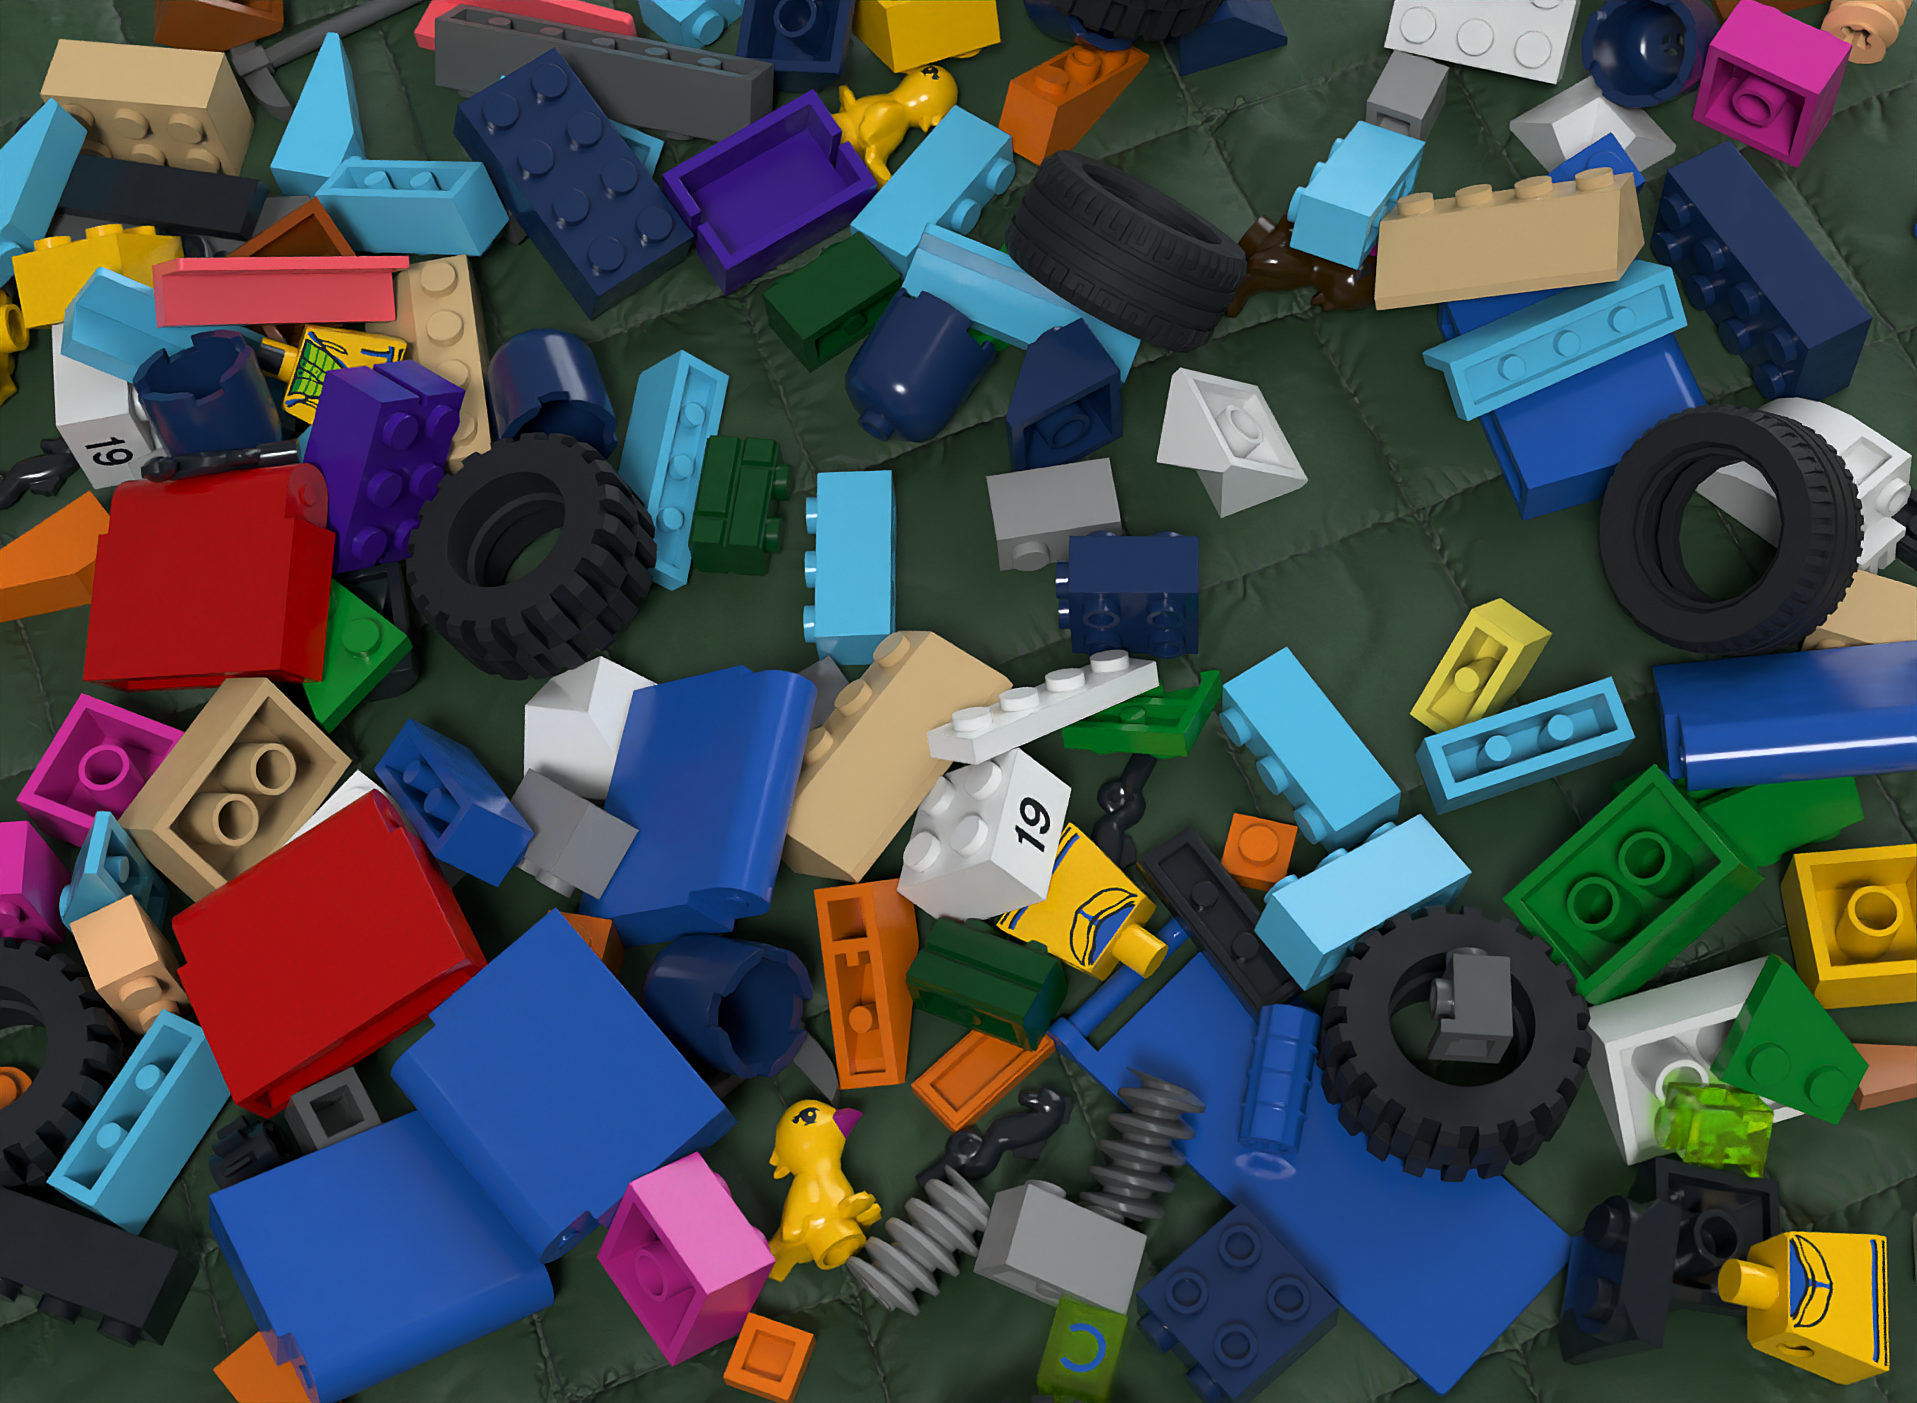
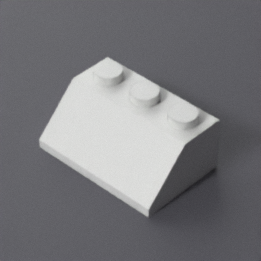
M1769 956L1588 1008L1591 1019L1585 1031L1593 1037L1591 1057L1587 1063L1588 1072L1622 1158L1628 1166L1649 1160L1655 1156H1663L1805 1114L1724 1083L1710 1071L1717 1054Z

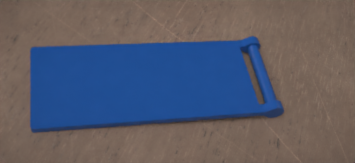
M1173 916L1154 934L1156 938L1168 945V951L1162 963L1189 938ZM1201 952L1184 966L1098 1052L1088 1043L1086 1038L1146 980L1125 964L1067 1020L1059 1017L1048 1028L1046 1034L1055 1042L1056 1049L1063 1056L1081 1067L1130 1113L1132 1108L1117 1095L1118 1089L1120 1087H1141L1142 1082L1127 1067L1185 1088L1206 1105L1205 1112L1200 1114L1183 1113L1181 1116L1197 1132L1195 1138L1192 1140H1172L1171 1143L1187 1158L1185 1164L1231 1207L1235 1208L1242 1202L1345 1312L1438 1397H1444L1569 1263L1573 1238L1501 1175L1483 1180L1478 1177L1476 1169H1470L1464 1182H1442L1440 1179L1441 1170L1426 1168L1422 1178L1402 1172L1405 1161L1389 1154L1386 1160L1382 1162L1366 1151L1370 1139L1362 1131L1356 1136H1350L1338 1121L1343 1104L1332 1105L1327 1102L1321 1087L1325 1071L1317 1066L1316 1056L1311 1077L1313 1087L1309 1089L1305 1112L1308 1119L1303 1124L1299 1152L1288 1155L1270 1154L1256 1151L1237 1142L1242 1117L1240 1106L1244 1103L1248 1083L1246 1072L1250 1070L1254 1050L1252 1039L1256 1037L1258 1025ZM1299 997L1287 1004L1316 1013Z

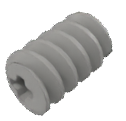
M947 1164L944 1169L951 1186L937 1179H930L925 1185V1191L932 1206L919 1199L911 1198L905 1204V1209L912 1225L893 1217L886 1222L885 1228L892 1243L891 1245L876 1237H870L866 1241L865 1248L872 1264L853 1256L846 1260V1265L862 1286L891 1313L896 1308H899L916 1317L921 1311L912 1292L919 1288L936 1297L940 1293L933 1275L937 1268L957 1277L961 1272L953 1256V1252L956 1249L974 1258L978 1256L979 1248L973 1233L977 1229L985 1233L991 1209L975 1189Z

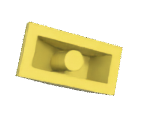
M1502 598L1473 608L1420 695L1410 715L1437 734L1496 715L1522 685L1553 633Z

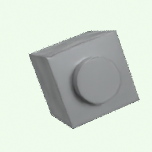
M1394 49L1367 100L1365 122L1425 142L1445 104L1449 67L1435 63L1424 56H1414Z

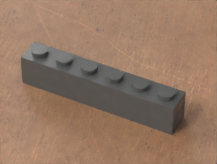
M459 4L435 19V85L457 89V94L462 97L470 98L499 81L502 75L507 76L556 47L607 118L633 129L648 127L663 130V134L671 139L689 140L698 137L718 143L772 112L774 63L467 4Z

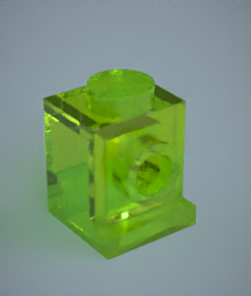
M1668 1082L1665 1105L1659 1107L1655 1115V1140L1661 1149H1674L1684 1162L1716 1169H1722L1725 1163L1737 1164L1748 1177L1763 1178L1774 1112L1758 1095L1729 1084Z

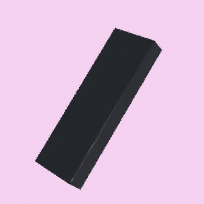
M1191 825L1137 862L1136 870L1257 1025L1262 1006L1272 1004L1287 1005L1305 992L1254 931L1261 913Z

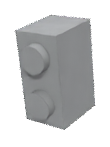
M1109 458L986 476L1000 571L1010 569L1034 571L1043 568L1049 563L1068 561L1069 536H1087L1090 533L1099 531L1111 532L1122 536L1121 517Z
M529 768L510 801L535 833L528 843L523 859L516 867L535 876L536 880L568 898L578 888L600 899L639 830Z
M1027 1180L1025 1185L996 1193L973 1272L1091 1323L1126 1316L1147 1239L1146 1235L1124 1226L1125 1218L1121 1215L1098 1206L1083 1208L1065 1200L1066 1192L1062 1188L1045 1181Z

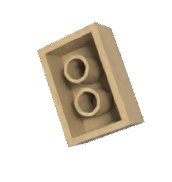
M59 39L40 93L44 103L52 97L88 131L79 154L239 177L255 127L253 117L223 52Z
M226 678L119 818L118 823L143 856L196 903L282 848L313 816L352 760L268 678Z

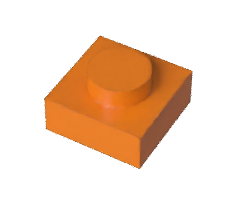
M1234 813L1221 864L1238 886L1268 892L1275 884L1288 876L1297 841L1298 826Z
M748 1312L723 1375L726 1385L777 1403H793L817 1342L815 1336L809 1332Z

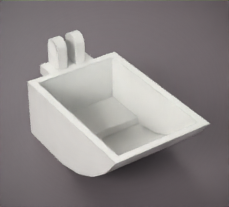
M1799 397L1778 398L1758 408V410L1794 419L1802 423V425L1815 430V433L1821 434L1827 440V444L1832 445L1837 450L1838 456H1842L1846 463L1845 469L1850 470L1854 477L1852 482L1857 484L1859 491L1857 498L1861 499L1863 506L1861 515H1864V525L1861 526V531H1864V541H1861L1860 546L1863 548L1862 555L1857 558V563H1859L1858 569L1877 575L1878 568L1885 569L1895 560L1896 543L1905 536L1906 527L1891 517L1907 504L1911 493L1909 478L1912 455L1853 416L1821 402ZM1742 461L1721 467L1698 485L1695 491L1776 548L1778 547L1782 524L1777 498L1759 470Z

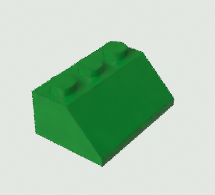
M1666 761L1661 764H1658V766L1669 776ZM1646 770L1610 784L1609 789L1613 800ZM1854 777L1687 792L1684 778L1672 779L1725 831L1756 868L1774 864L1782 858L1783 853L1808 842L1818 843L1833 839L1841 833L1842 828L1865 819Z
M1654 763L1502 899L1533 938L1535 935H1539L1554 948L1550 959L1556 966L1562 962L1568 964L1578 980L1575 987L1576 992L1584 997L1587 1002L1600 1005L1631 996L1761 884L1765 878L1725 831Z

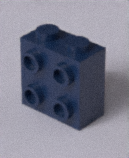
M1106 531L1093 532L1087 536H1069V561H1057L1056 598L1059 599V629H1071L1072 653H1086L1092 656L1108 650H1125L1133 654H1150L1160 659H1173L1183 654H1198L1199 536H1182L1175 532H1158L1151 536H1118L1115 533Z
M1241 1202L1136 1293L1137 1313L1141 1316L1136 1321V1325L1156 1351L1165 1355L1171 1349L1189 1369L1183 1375L1184 1379L1203 1403H1250L1337 1325L1340 1305Z

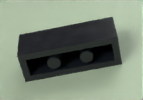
M0 1186L1 1300L15 1303L18 1295L22 1294L39 1301L36 1307L39 1312L62 1323L75 1325L78 1317L81 1316L100 1323L96 1330L100 1335L124 1346L135 1348L140 1338L163 1347L199 1272L180 1251Z

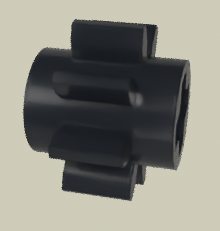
M242 1115L216 1132L220 1141L212 1145V1150L215 1154L210 1156L208 1163L212 1177L219 1188L223 1190L294 1161L295 1152L288 1136L275 1122L271 1120L263 1122L257 1120L250 1124L246 1117Z

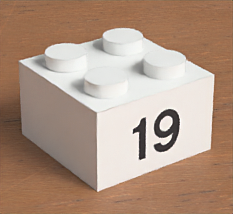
M64 323L52 325L55 418L58 431L94 489L116 486L124 481L135 480L128 463L162 448V445L138 402V393L134 385L61 355Z
M1019 748L1002 753L977 765L971 764L943 774L918 806L910 841L903 854L904 864L896 891L937 920L944 917L964 924L967 919L981 921L1045 901L1072 788Z

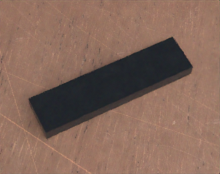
M78 154L55 211L65 215L138 226H154L157 229L247 242L253 236L269 188L259 179Z

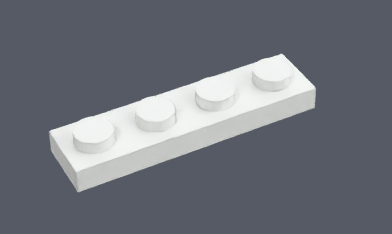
M1125 650L1103 651L1090 657L1091 664L1079 669H1060L1048 673L1045 676L1046 683L1034 688L1021 687L1004 691L999 695L1000 702L991 706L970 707L956 711L951 715L952 722L927 732L931 758L974 765L982 763L1159 686L1156 661L1129 658L1128 652Z

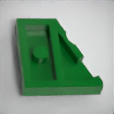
M332 577L322 682L302 683L316 720L328 734L413 648L409 637Z
M1219 670L1199 672L1201 681L1199 686L1164 692L1162 680L1158 679L1159 686L1061 728L1064 748L1089 750L1092 753L1101 755L1126 752L1150 754L1159 759L1177 756L1187 757L1222 695L1221 673Z
M1770 953L1710 1071L1724 1083L1838 1125L1869 1064L1792 967L1780 956Z

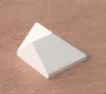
M1592 75L1511 120L1509 129L1549 173L1610 132L1613 133L1640 172L1675 152L1676 144L1641 107L1628 108L1607 100L1602 95L1603 90L1595 84Z
M1179 368L1172 375L1156 462L1196 470L1220 518L1300 489L1308 482L1303 469L1258 386L1184 368Z
M602 656L590 660L574 670H568L552 677L525 705L524 776L528 769L531 768L589 802L605 805L633 691L658 684Z

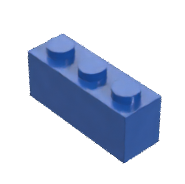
M409 718L374 771L435 858L498 887L509 870L521 862L527 851L528 843L535 833L470 748Z

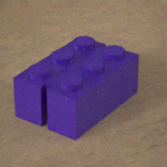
M814 89L662 174L663 194L694 234L692 243L697 241V254L725 296L851 224L876 195V180L849 141L840 145L842 130ZM835 161H837V162H836V170H835V168L833 167V165L831 164V163H833V162H835Z
M413 360L374 364L373 370L367 366H358L326 371L303 463L312 464L319 469L327 484L329 501L326 529L335 532L332 572L335 574L371 567L375 565L376 561L385 564L412 558L413 556L408 553L411 530L418 529L421 522L418 520V513L425 500L432 501L439 491L436 485L444 477L445 463L452 438L459 427V413L466 390Z

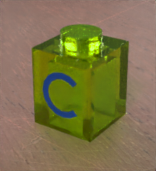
M1060 1298L1036 1379L1039 1395H1053L1054 1403H1073L1074 1399L1086 1403H1111L1130 1337L1129 1317Z

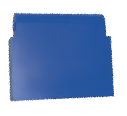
M1574 286L1439 303L1437 325L1444 342H1447ZM1671 332L1477 418L1520 517L1524 521L1603 498L1604 491L1606 492L1608 487L1607 483L1610 477H1613L1617 463L1622 461V456L1627 450H1631L1635 440L1642 438L1643 432L1649 428H1654L1655 424L1660 420H1667L1669 415L1681 413L1690 407L1696 408L1697 406L1708 404L1674 333Z
M1917 640L1653 666L1657 725L1669 777L1671 779L1684 778L1687 792L1917 771Z
M739 665L634 690L604 810L639 831L600 899L583 891L577 914L613 920L624 948L674 941L680 937L694 934L712 935L731 932L735 919L767 913L772 901L818 694L815 684L807 678L792 672L765 670L754 673L744 665Z
M556 907L433 1010L428 1016L436 1026L399 1057L390 1073L391 1078L543 1264L552 1262L565 1255L599 1225L602 1224L609 1230L630 1182L697 1151L702 1155L739 1122Z
M418 1110L209 1195V1226L276 1366L291 1361L311 1403H336L554 1304V1292L545 1265L538 1260Z

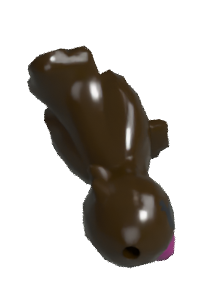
M1288 210L1282 215L1278 224L1268 216L1263 215L1247 230L1238 243L1245 252L1247 274L1239 288H1236V294L1224 314L1227 318H1236L1243 310L1248 299L1263 291H1292L1313 287L1317 291L1313 295L1310 304L1312 306L1321 304L1324 312L1333 310L1352 312L1364 310L1375 303L1378 242L1357 270L1289 247L1295 223L1287 221Z

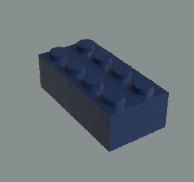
M556 47L458 105L453 135L473 162H483L500 199L589 320L594 319L685 261L694 234Z
M1728 140L1668 169L1651 237L1653 252L1663 266L1671 267L1683 282L1686 294L1693 306L1700 311L1704 310L1719 329L1720 338L1727 350L1734 355H1739L1752 371L1754 381L1761 394L1768 400L1799 397L1818 402L1849 387L1873 317L1734 144Z

